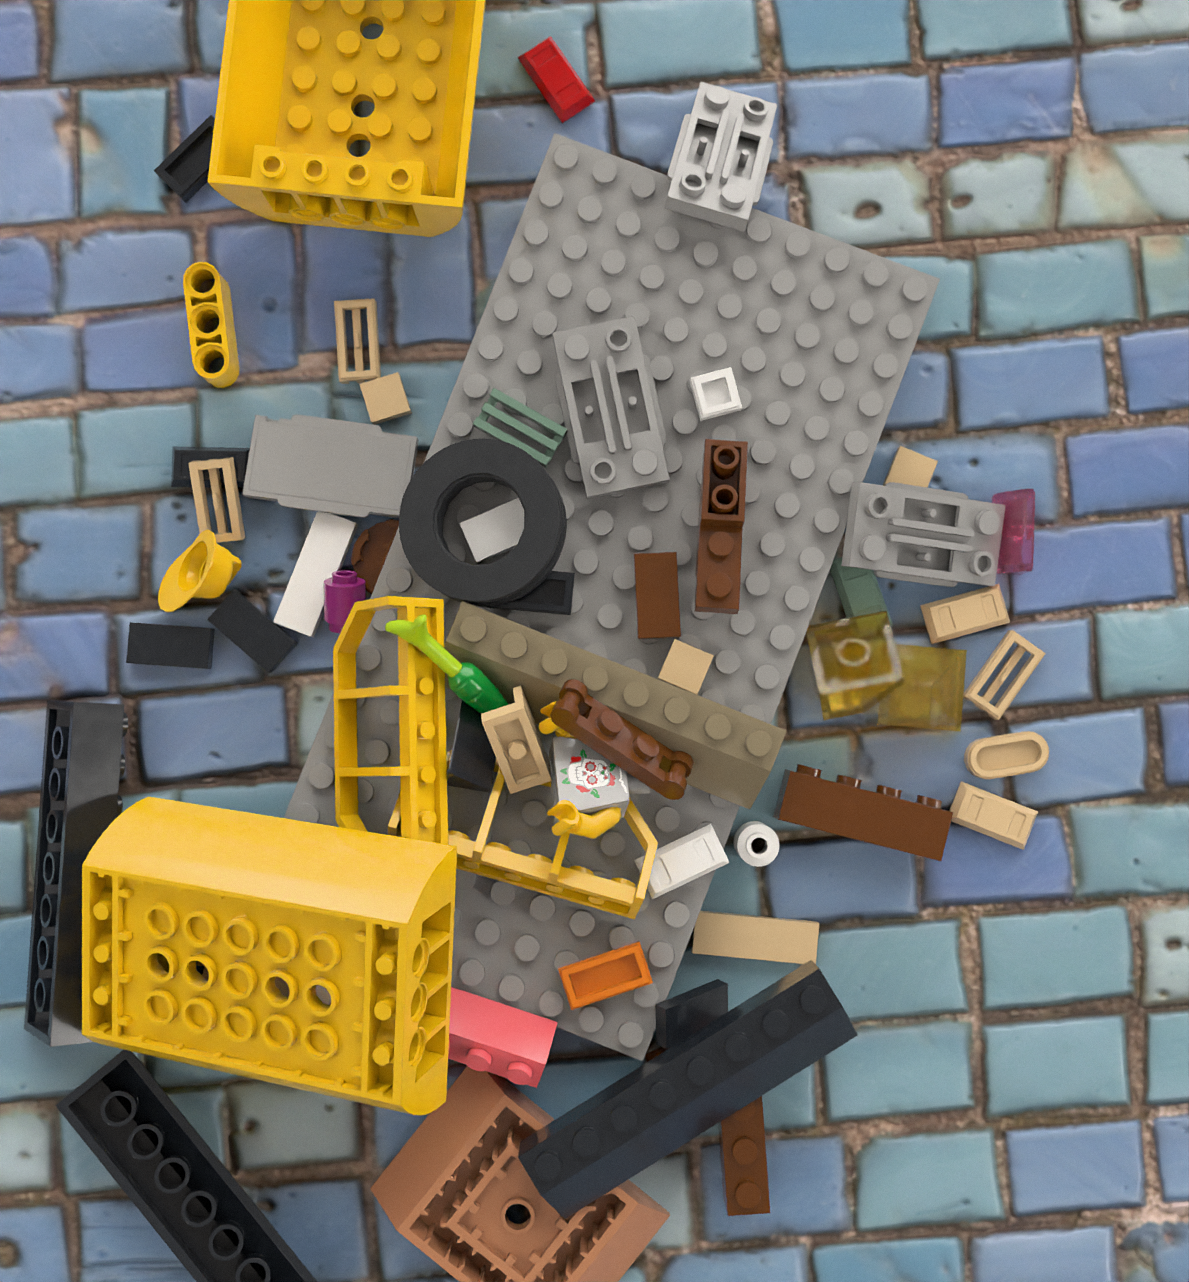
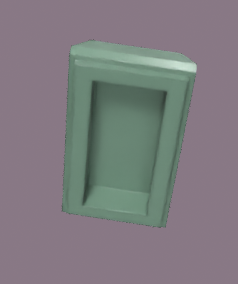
M842 557L833 560L830 573L854 639L893 626L874 571L841 566Z

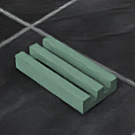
M496 388L492 389L490 398L487 403H484L479 417H476L473 422L475 428L496 440L504 441L523 449L546 468L567 433L565 427ZM497 403L555 434L554 438L546 437L495 408ZM489 417L497 419L547 448L546 452L542 454L487 423Z

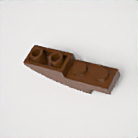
M705 439L697 533L694 612L738 614L748 448V442Z

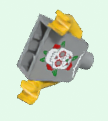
M555 701L541 708L540 712L548 718L539 723V730L542 734L547 735L555 731L557 736L552 738L548 756L552 778L553 807L547 811V815L554 816L555 825L551 828L554 835L560 836L567 831L571 834L594 839L616 825L624 817L629 804V795L649 794L651 788L555 725L550 717L556 703Z

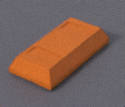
M640 941L558 968L571 1010L653 983Z

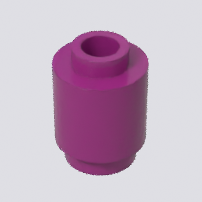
M335 571L332 573L331 578L324 580V620L329 623V630L331 632L340 634L354 603L366 600L365 580L357 577V573L354 571Z

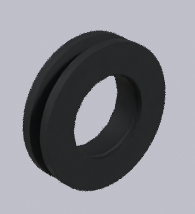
M495 439L465 440L445 447L424 462L410 480L400 506V540L406 558L422 580L435 590L458 602L464 601L474 606L502 605L532 592L554 569L563 550L566 537L565 506L553 479L540 463L526 451L513 444ZM496 482L511 488L518 495L524 509V529L518 544L506 557L491 564L470 565L458 560L449 551L443 537V518L449 503L463 489L476 483Z

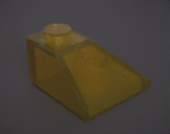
M887 611L808 626L806 637L823 720L865 713L905 683Z
M884 643L878 725L961 732L967 650Z

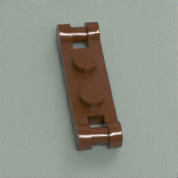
M574 679L564 682L559 693L560 700L555 703L550 714L551 720L555 725L665 798L679 800L684 796L687 787L686 778L691 774L694 760L688 753L670 750L615 711L590 696L586 685Z

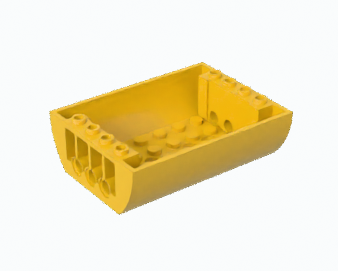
M229 0L208 183L220 195L237 206L275 222L434 237L451 230L459 223L463 215L486 0ZM378 24L383 27V32L376 39H367L362 35L366 26ZM369 101L375 105L371 115L361 118L353 113L355 106L359 102ZM366 140L370 143V149L367 154L356 157L349 153V148L353 142Z
M149 796L136 802L122 812L108 826L82 864V1035L101 1045L411 1115L422 1116L433 1112L446 1102L457 846ZM196 961L206 966L209 973L208 980L203 979L202 975L196 970ZM276 977L282 978L288 984L290 990L289 997L282 995L281 991L276 987ZM316 985L323 986L328 990L331 996V1005L324 1004L316 995Z

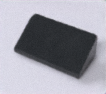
M462 700L448 769L447 786L490 793L496 756L482 724L481 713Z

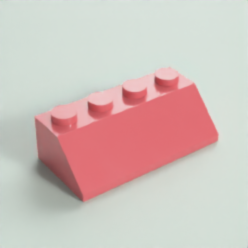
M451 987L448 1059L466 1064L469 1068L476 1071H487L505 1077L518 1085H529L537 1088L547 1062L558 1022Z

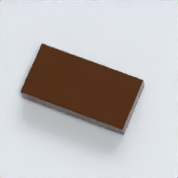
M677 552L634 554L638 639L681 637Z

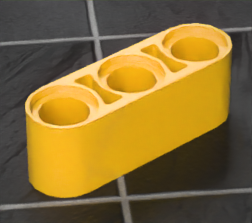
M197 262L189 266L183 275L192 363L196 372L209 384L217 388H225L231 386L237 380L240 369L230 287L213 265L207 262ZM215 279L214 286L210 291L199 293L200 286L205 280ZM219 318L217 329L211 333H204L206 323L210 319ZM216 358H224L222 369L216 373H209L210 363Z

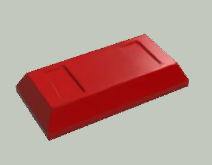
M551 36L518 57L519 62L561 123H564L595 102V99Z

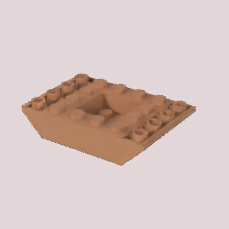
M466 1066L447 1090L446 1102L427 1115L370 1188L395 1229L459 1282H619L670 1216V1213L628 1179L564 1219L540 1195L518 1158L520 1141L555 1119L504 1077L487 1071H476ZM513 1204H522L528 1208L531 1216L526 1222L515 1224L508 1219L506 1210Z

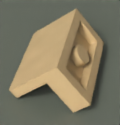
M522 686L513 688L515 703L481 714L482 724L510 794L552 781L548 755Z

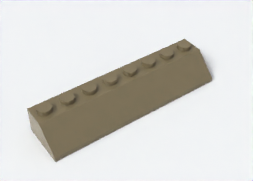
M464 601L460 604L445 641L444 648L460 663L469 662L478 667L496 686L508 704L515 703L513 688L522 686L535 723L538 725L548 718L540 712L541 708L560 700L559 693L564 682L571 679L582 682L586 685L590 696L615 711L670 750L688 753L694 760L691 774L686 778L688 785L747 809H751L768 778L787 732L784 729ZM445 673V687L451 689L448 685V675Z

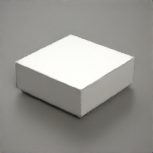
M731 367L690 378V385L700 421L741 411L742 404Z

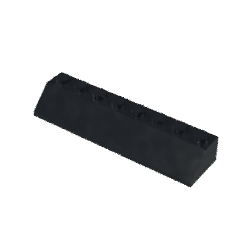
M47 700L24 1029L50 1047L93 1042L82 1035V864L102 833L122 813L123 803L118 792L119 778H122L125 772V757L121 754L122 737H125L128 730V717L124 712V704Z
M810 960L520 1141L518 1158L540 1195L566 1219L850 1041L858 1034L821 970Z
M122 1050L55 1105L196 1282H318L132 1051Z

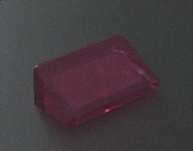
M1027 488L994 494L992 503L1006 505L996 574L1022 575L1033 570L1035 491L1034 489Z

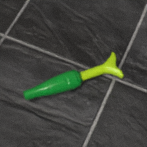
M419 615L414 622L393 620L386 623V631L417 646L448 675V685L451 690L477 712L482 714L509 705L496 686L478 667L469 662L460 663L429 634L426 615Z

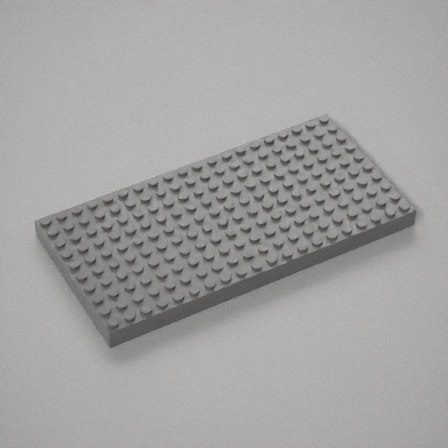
M554 133L425 461L443 448L461 441L483 438L495 439L473 426V422L476 417H479L484 403H487L493 388L565 427L555 375L560 369L552 333L635 316L642 352L650 359L667 441L663 446L670 481L668 483L587 499L580 464H576L572 460L566 433L547 468L542 467L559 489L566 511L567 529L565 542L559 560L552 571L575 573L571 615L486 608V606L476 607L658 679L674 639L714 655L697 695L771 724L845 531L852 483L864 481L940 279L751 208L745 232L665 209L664 206L671 185L667 175ZM731 367L742 404L741 411L700 421L690 385V378ZM497 403L495 408L546 437L554 438L555 434ZM489 417L487 423L542 454L546 452L547 448L497 419ZM705 439L748 442L745 522L742 530L738 614L694 612L697 533ZM496 482L476 483L463 489L449 503L443 518V537L449 551L458 560L470 565L491 564L506 557L512 549L477 564L459 523L519 498L518 495L511 488ZM398 527L370 599L385 596L443 599L445 645L461 602L453 600L435 590L418 576L406 558ZM677 552L681 637L638 639L634 554ZM397 608L376 611L356 652L357 689L389 685L399 686L398 636L385 630L387 622L397 620ZM445 687L446 752L453 748L462 699L451 689ZM334 692L284 815L286 819L339 827L335 820ZM399 696L357 699L358 767L400 766ZM536 724L549 756L552 738L557 737L555 731L547 735L542 734L539 730V725ZM493 772L490 793L447 786L448 830L462 832L469 836L470 840L476 842L498 772ZM358 776V815L368 832L388 835V824L400 793V776ZM505 781L486 845L489 842H497L508 846L512 850L511 852L524 856L539 854L553 861L560 836L554 835L551 829L555 825L554 816L547 815V811L553 807L551 788L537 785L510 794ZM688 784L684 796L679 800L667 799L651 789L649 794L629 795L657 840V849L709 824L712 825L724 849L740 805ZM623 817L616 825L594 839L570 833L561 866L566 868L570 866L585 867L590 869L594 876L611 880V878H624L633 882L635 887H637L640 872L634 860L644 856L645 850ZM456 869L451 986L558 1022L557 1028L643 1061L656 1028L655 1005L665 1001L668 997L715 870L652 899L648 889H646L643 903L636 918L631 919ZM640 941L653 983L571 1010L558 968Z

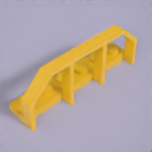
M385 596L355 602L333 648L335 820L339 827L368 832L358 815V776H400L401 837L448 845L445 672L417 646L408 643L398 636L399 686L356 688V652L376 611L397 608V620L412 622L419 615H426L429 634L444 647L443 599ZM399 696L400 766L358 767L357 699Z
M452 750L447 752V770L449 769ZM496 759L494 772L498 773L476 842L470 840V837L462 832L448 830V845L457 846L456 869L635 919L645 897L658 842L630 797L624 818L645 850L637 887H635L633 882L624 878H611V880L594 876V873L585 867L570 866L566 868L561 866L570 833L567 831L560 835L553 861L539 854L524 856L511 852L512 850L508 846L497 842H489L486 845L505 784L504 776ZM551 781L540 785L551 788ZM399 793L388 824V835L401 837V793Z

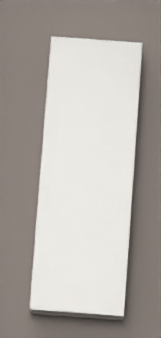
M316 513L274 618V623L314 638L324 613V580L331 578L333 572L341 570L358 528L357 523L332 513Z

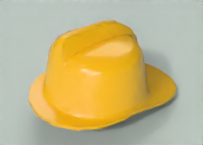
M208 529L202 531L193 544L171 564L165 573L158 591L160 609L165 612H174L191 598L213 599L219 597L241 569V560L232 555L228 549L216 543L214 532Z

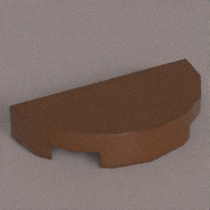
M389 519L385 522L376 523L369 529H365L354 544L351 563L354 572L357 573V577L365 580L366 591L370 594L373 593L398 530L399 520Z

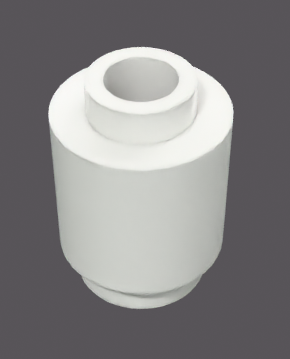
M750 821L741 825L734 835V848L746 863L757 867L765 866L771 863L778 855L780 847L778 836L764 823ZM755 838H763L765 840L763 849L757 853L753 852L751 849L752 841Z

